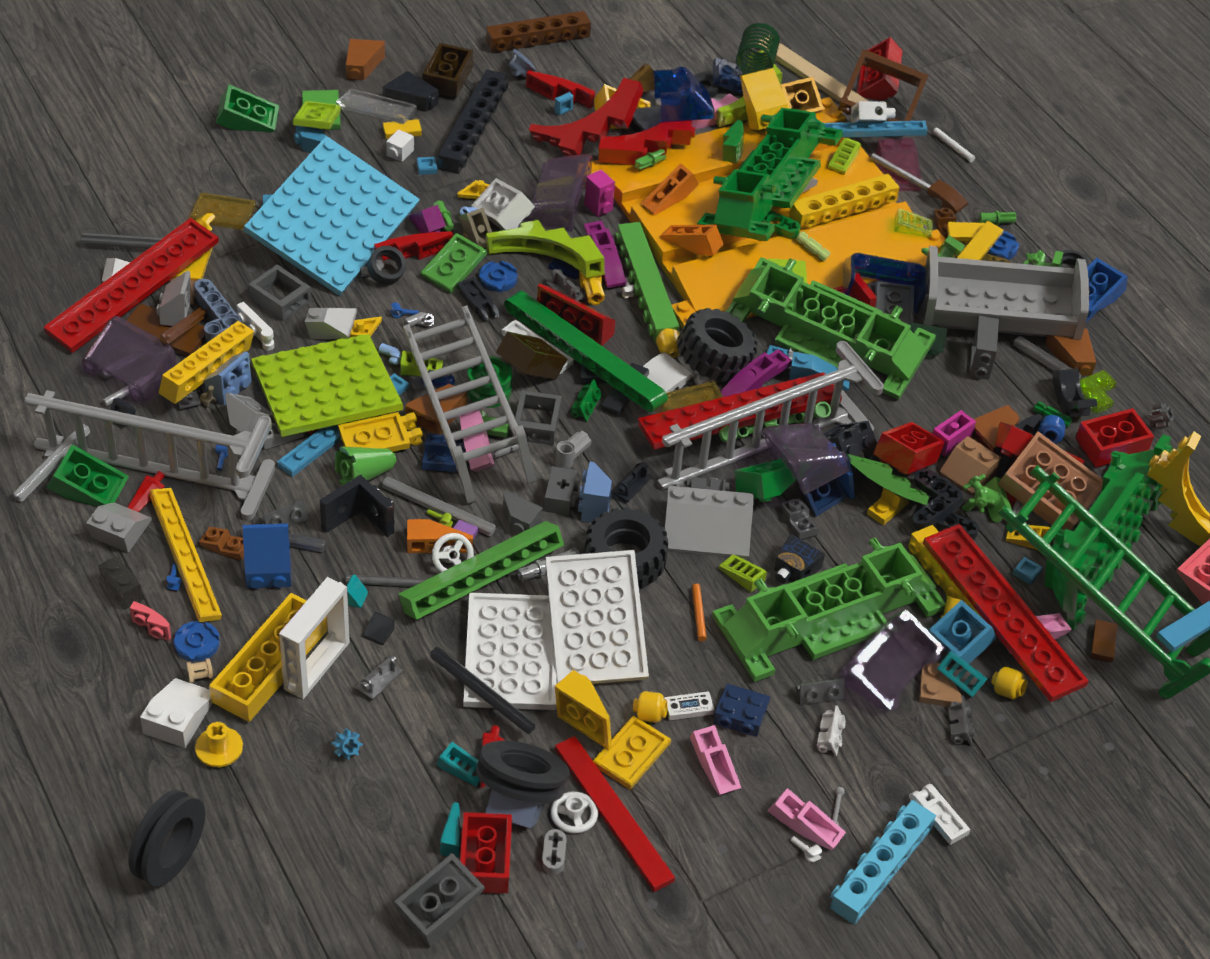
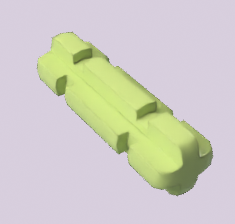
M802 231L797 236L796 240L801 244L804 243V247L813 254H818L822 261L828 259L830 252L826 248L822 249L823 246L813 238H808V234Z

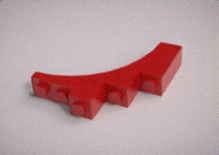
M623 78L611 98L597 111L587 117L558 126L531 124L529 132L535 141L549 142L553 146H559L563 155L570 158L573 156L579 158L586 140L593 143L600 142L601 136H607L611 124L617 128L629 127L644 89L639 81Z
M682 95L675 111L655 127L631 135L601 136L599 162L635 165V160L646 156V153H653L663 149L665 153L660 155H667V150L671 148L672 144L690 145L691 138H695L696 127H692L693 119H690V115H688L692 114V103H689V95Z

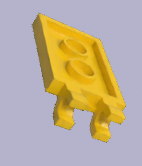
M399 412L338 425V431L345 447L387 448L394 452L410 448V443L412 445H422L421 437L423 434L421 428H416L415 421H417L414 412L405 416H400Z

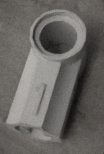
M584 431L576 432L567 441H561L557 444L555 463L558 467H572L574 459L591 445V439L588 437V434Z

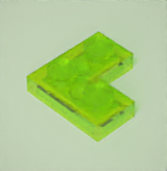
M1105 370L1079 380L1084 397L1086 399H1097L1098 407H1091L1096 413L1113 407L1114 401L1105 392L1115 388L1117 382Z

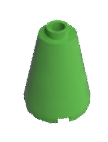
M344 446L340 447V451L335 453L336 473L341 474L342 479L339 481L342 486L359 475H362L369 481L393 469L394 464H396L394 452L387 448Z

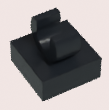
M114 398L110 408L112 411L135 415L137 410L121 398Z

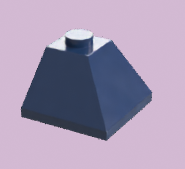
M831 460L814 462L798 477L814 517L847 498Z

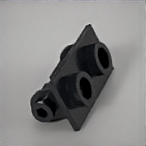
M644 462L638 463L616 485L611 493L629 502L652 478V475L647 473V464Z

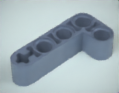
M199 279L195 282L196 301L203 310L206 308V315L211 320V322L204 326L205 342L208 343L231 325L241 321L210 280Z

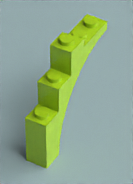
M774 64L773 68L781 85L782 72ZM744 96L729 105L717 108L716 124L719 127L733 124L737 120H748Z
M539 220L520 223L519 228L486 234L487 251L489 254L500 252L544 254L571 264L586 278L604 275V257L589 235L571 239L564 228L545 231Z

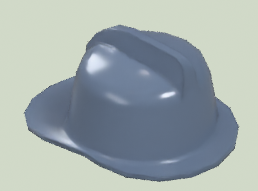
M516 49L513 50L514 55L509 62V66L512 68L514 76L520 75L526 78L527 71H536L534 65Z

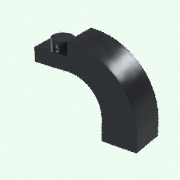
M1079 370L1052 371L1055 395L1063 413L1069 417L1090 416V407H1098L1097 399H1086L1080 387Z

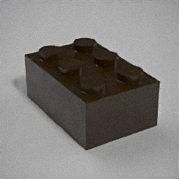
M439 43L423 72V80L437 88L439 95L457 98L473 68V50Z
M508 331L496 350V353L502 357L501 360L504 363L516 367L515 371L523 376L528 374L534 378L539 376L545 380L548 378L557 379L568 358L541 338Z

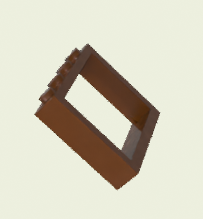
M863 49L838 110L845 112L846 115H851V107L856 102L848 100V97L862 65L918 87L904 120L910 121L929 75ZM886 119L885 122L900 121V120H898V119Z

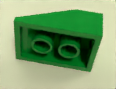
M229 84L220 98L216 123L231 130L274 132L279 105Z
M72 444L46 488L66 499L98 507L115 503L129 476Z
M780 458L734 470L736 492L753 494V499L758 498L760 502L771 501L772 497L781 495L810 467V462Z

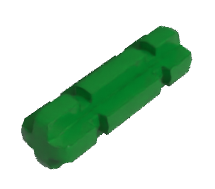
M1040 401L1034 407V411L1040 415L1043 414L1044 417L1048 415L1059 416L1064 421L1065 428H1068L1072 423L1071 417L1063 415L1060 411L1050 406L1046 407V404Z

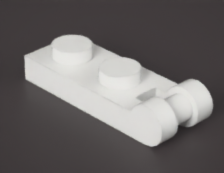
M244 302L238 304L237 315L241 323L254 330L253 336H256L262 342L264 350H272L274 348L273 330Z
M927 784L920 792L915 791L909 795L911 801L914 800L936 815L934 826L950 845L969 835L970 828L932 784Z

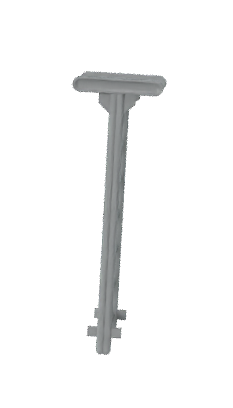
M468 306L461 307L464 316L462 319L415 334L412 333L409 324L404 325L403 329L458 470L465 498L469 504L475 502L476 499L465 461L518 445L528 484L536 482V476L524 428L522 425H517ZM466 325L468 326L472 337L420 353L417 341ZM474 344L476 345L480 356L435 371H427L424 360ZM484 364L488 376L435 392L431 380ZM492 383L496 396L443 413L439 400ZM500 403L505 416L451 433L447 420ZM505 424H509L514 436L463 453L461 446H456L455 443L456 440Z
M839 341L836 346V353L842 361H839L838 370L681 429L678 424L670 426V430L673 433L663 436L662 442L666 447L675 444L673 468L671 467L664 471L667 476L658 479L657 486L660 490L667 489L669 486L686 487L684 482L687 481V478L690 479L692 476L698 477L833 423L869 421L842 390L844 380L854 383L861 381L873 395H881L884 385L847 342ZM833 384L834 390L830 405V415L823 419H813L818 389ZM809 393L803 424L787 429L792 399ZM783 403L778 433L761 439L765 410ZM756 413L752 443L734 450L739 420ZM730 423L725 454L708 460L712 430ZM870 423L871 428L874 432V426ZM703 434L699 464L681 470L683 449L692 445L689 439Z
M47 390L44 396L28 393L25 397L26 405L36 406L35 413L42 414L44 417L48 440L37 438L34 446L35 449L46 451L45 458H48L61 445L64 439L63 436H58L55 433L51 410L69 413L73 415L78 442L76 447L109 465L152 474L161 471L166 477L232 490L239 500L245 501L241 508V517L245 521H250L254 518L275 471L274 461L266 459L262 462L257 475H250L271 429V419L268 416H261L258 419L253 432L243 431L232 436L54 399L55 392ZM82 416L103 420L108 452L87 448ZM113 423L134 427L139 459L117 454ZM143 429L165 433L169 465L148 461ZM174 436L196 440L200 472L178 467ZM205 442L227 446L231 478L209 474Z

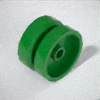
M489 356L508 401L512 393V368L504 363L501 358ZM484 364L468 368V382L488 376ZM492 383L468 390V396L473 403L496 396ZM499 403L486 408H495L501 405Z

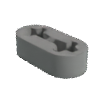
M558 829L548 831L544 839L542 867L549 875H557L564 868L566 835ZM553 839H558L557 848H552ZM551 856H556V865L554 866L551 865Z

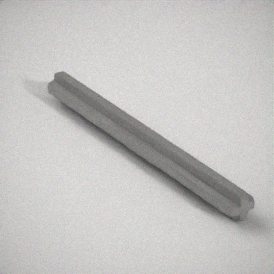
M386 477L382 482L384 489L439 514L450 513L452 520L457 522L461 520L474 525L483 534L492 536L495 532L496 526L393 478Z

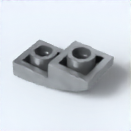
M800 498L781 503L784 516L798 538L804 539L818 535L819 528L809 517V509Z

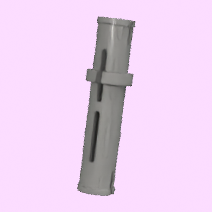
M573 548L555 556L577 555L580 553L576 548ZM546 559L536 560L529 566L517 569L518 579L523 583L534 577L541 578L547 573Z

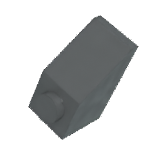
M508 491L503 493V509L510 530L520 534L542 522V507Z

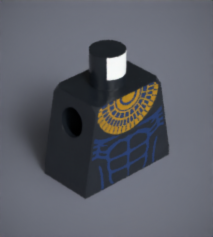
M790 534L777 554L774 570L777 572L775 579L779 583L785 584L788 579L795 582L814 575L823 567L825 553L795 535Z

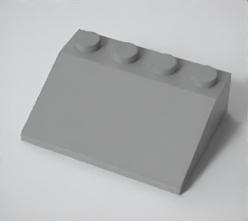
M669 486L665 516L668 551L730 557L734 554L740 558L749 559L753 494Z

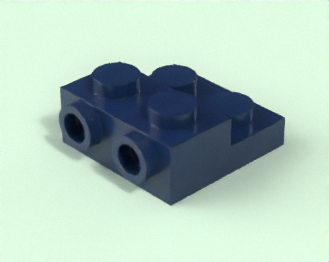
M715 57L713 61V84L744 95L740 76L745 74L740 71L737 65Z
M727 683L723 696L721 695L713 724L742 732L745 735L758 737L771 696Z

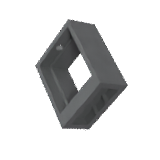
M279 265L266 271V273L249 284L250 299L282 321L312 301L311 287ZM279 282L293 292L279 300L266 290Z
M979 316L971 347L969 377L989 380L997 353L999 319Z
M521 390L515 420L518 426H523L527 442L554 445L561 412L562 396ZM524 407L553 411L551 425L521 421Z

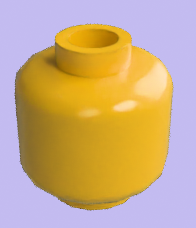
M667 328L659 333L656 338V344L660 354L667 353L672 358L680 355L677 347L680 333L677 330Z
M1003 667L999 672H995L992 677V684L994 685L995 693L1014 700L1019 696H1023L1026 691L1027 680L1021 671Z
M643 691L639 698L634 699L633 712H637L639 720L658 723L667 715L668 700L664 699L661 693Z

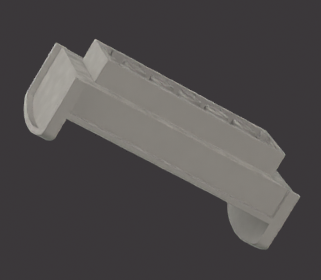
M929 246L924 275L928 276V304L924 326H932L934 324L938 328L975 331L979 316L999 319L998 333L1039 337L1058 335L1082 339L1089 312V282L1085 259H1077L1073 269L938 257L937 246Z

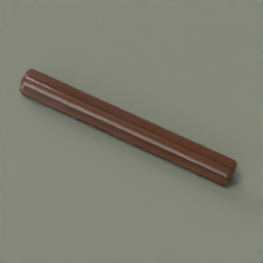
M199 307L160 335V343L170 344L207 317L206 308L203 310Z

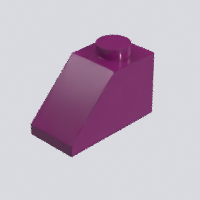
M438 205L409 215L410 220L421 233L441 232L440 228L446 226Z

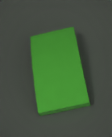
M847 454L846 458L849 459V462L874 482L904 498L927 505L929 496L924 491L910 488L911 483L905 477L892 474V469L888 464Z

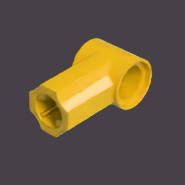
M579 272L580 286L585 290L588 302L592 305H599L605 298L601 275L586 278Z

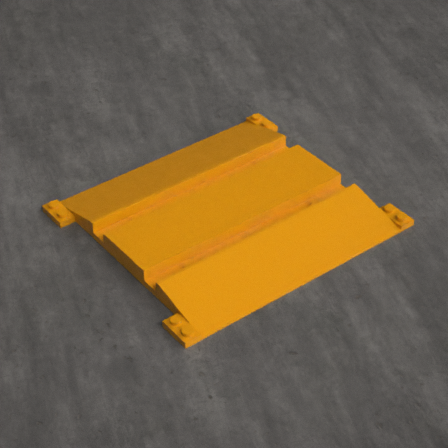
M830 97L821 99L824 110L815 112L816 119L822 123H846V116L842 111L838 110L837 105ZM749 121L742 123L744 129V149L737 163L723 161V135L732 126L697 134L695 138H691L690 145L672 144L671 148L667 150L664 161L656 163L653 167L648 166L641 170L635 168L634 165L602 163L599 160L592 161L591 158L574 162V169L585 185L586 176L599 170L604 171L615 181L614 199L631 223H641L653 256L684 300L672 304L676 319L682 329L689 316L695 313V311L705 308H711V310L720 309L722 312L727 311L735 294L761 257L767 260L768 258L785 260L792 258V260L805 261L807 284L814 280L833 289L850 284L851 275L857 273L868 284L923 268L926 265L927 256L921 252V249L929 248V246H937V249H939L945 241L944 236L938 229L926 233L923 232L906 201L889 203L800 230V233L802 231L809 235L808 238H813L823 246L822 249L826 248L830 252L828 259L822 261L818 254L815 255L804 247L805 244L799 243L796 238L789 239L774 232L768 241L719 233L723 245L712 256L698 255L662 239L661 234L670 225H697L705 212L716 214L719 189L722 185L714 184V177L725 178L734 169H739L752 150H755L767 135L766 128L760 130L750 129ZM842 137L836 146L818 144L808 157L809 159H816L821 162V167L813 177L818 183L816 186L802 192L797 200L884 174L870 160V157L861 146L858 156L845 174L828 168L844 138L849 139V137ZM681 163L694 174L699 185L686 198L654 215L641 203ZM778 206L771 208V211L790 218V208ZM771 221L772 224L780 223L778 221ZM750 313L747 318H751L757 315Z

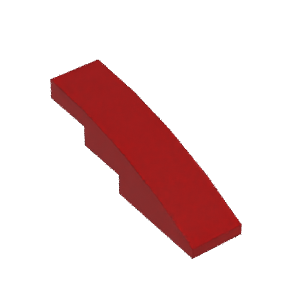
M534 71L526 72V87L553 101L555 98L570 92L573 95V104L578 102L589 109L594 106L596 91L553 75Z
M429 232L397 237L374 244V251L381 246H391L398 249L405 259L416 256L421 260L438 254L451 240L453 233ZM381 256L383 258V261L391 259L386 256Z

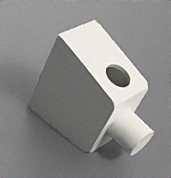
M859 101L851 107L852 122H885L886 119H895V108H886V102Z

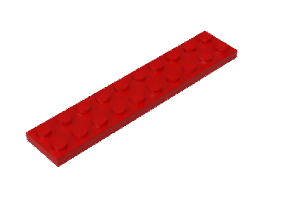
M188 219L45 325V333L70 352H75L219 243L218 236L194 219Z
M824 372L648 415L638 418V426L654 450L666 447L662 439L663 436L673 433L670 430L672 425L678 424L683 429L826 374ZM833 384L818 389L815 404L824 401L831 405L834 390ZM809 393L792 399L789 415L806 411ZM783 403L766 409L764 422L780 418ZM756 413L740 419L738 428L755 424ZM730 423L712 430L711 435L718 434L723 427L730 425ZM703 434L690 438L689 440L702 438Z
M960 524L924 538V546L981 617L993 628L997 637L1050 702L1088 685L1089 680Z

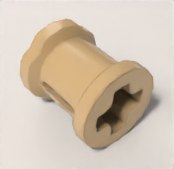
M210 658L199 663L191 664L186 662L190 683L196 679L206 677L213 679Z

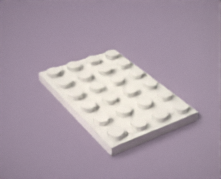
M634 550L546 557L557 683L572 670L587 676L592 684L648 679L649 674Z
M469 593L465 668L517 709L556 710L555 685L557 683V671L549 596ZM464 685L463 707L493 708Z

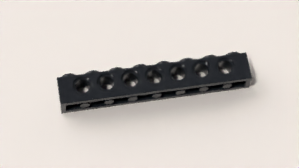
M486 69L438 154L439 170L459 174L461 169L465 168L467 158L471 157L473 153V147L478 145L479 137L484 134L486 124L490 123L492 113L496 112L498 102L502 101L503 93L507 92L509 82L506 81L507 74Z

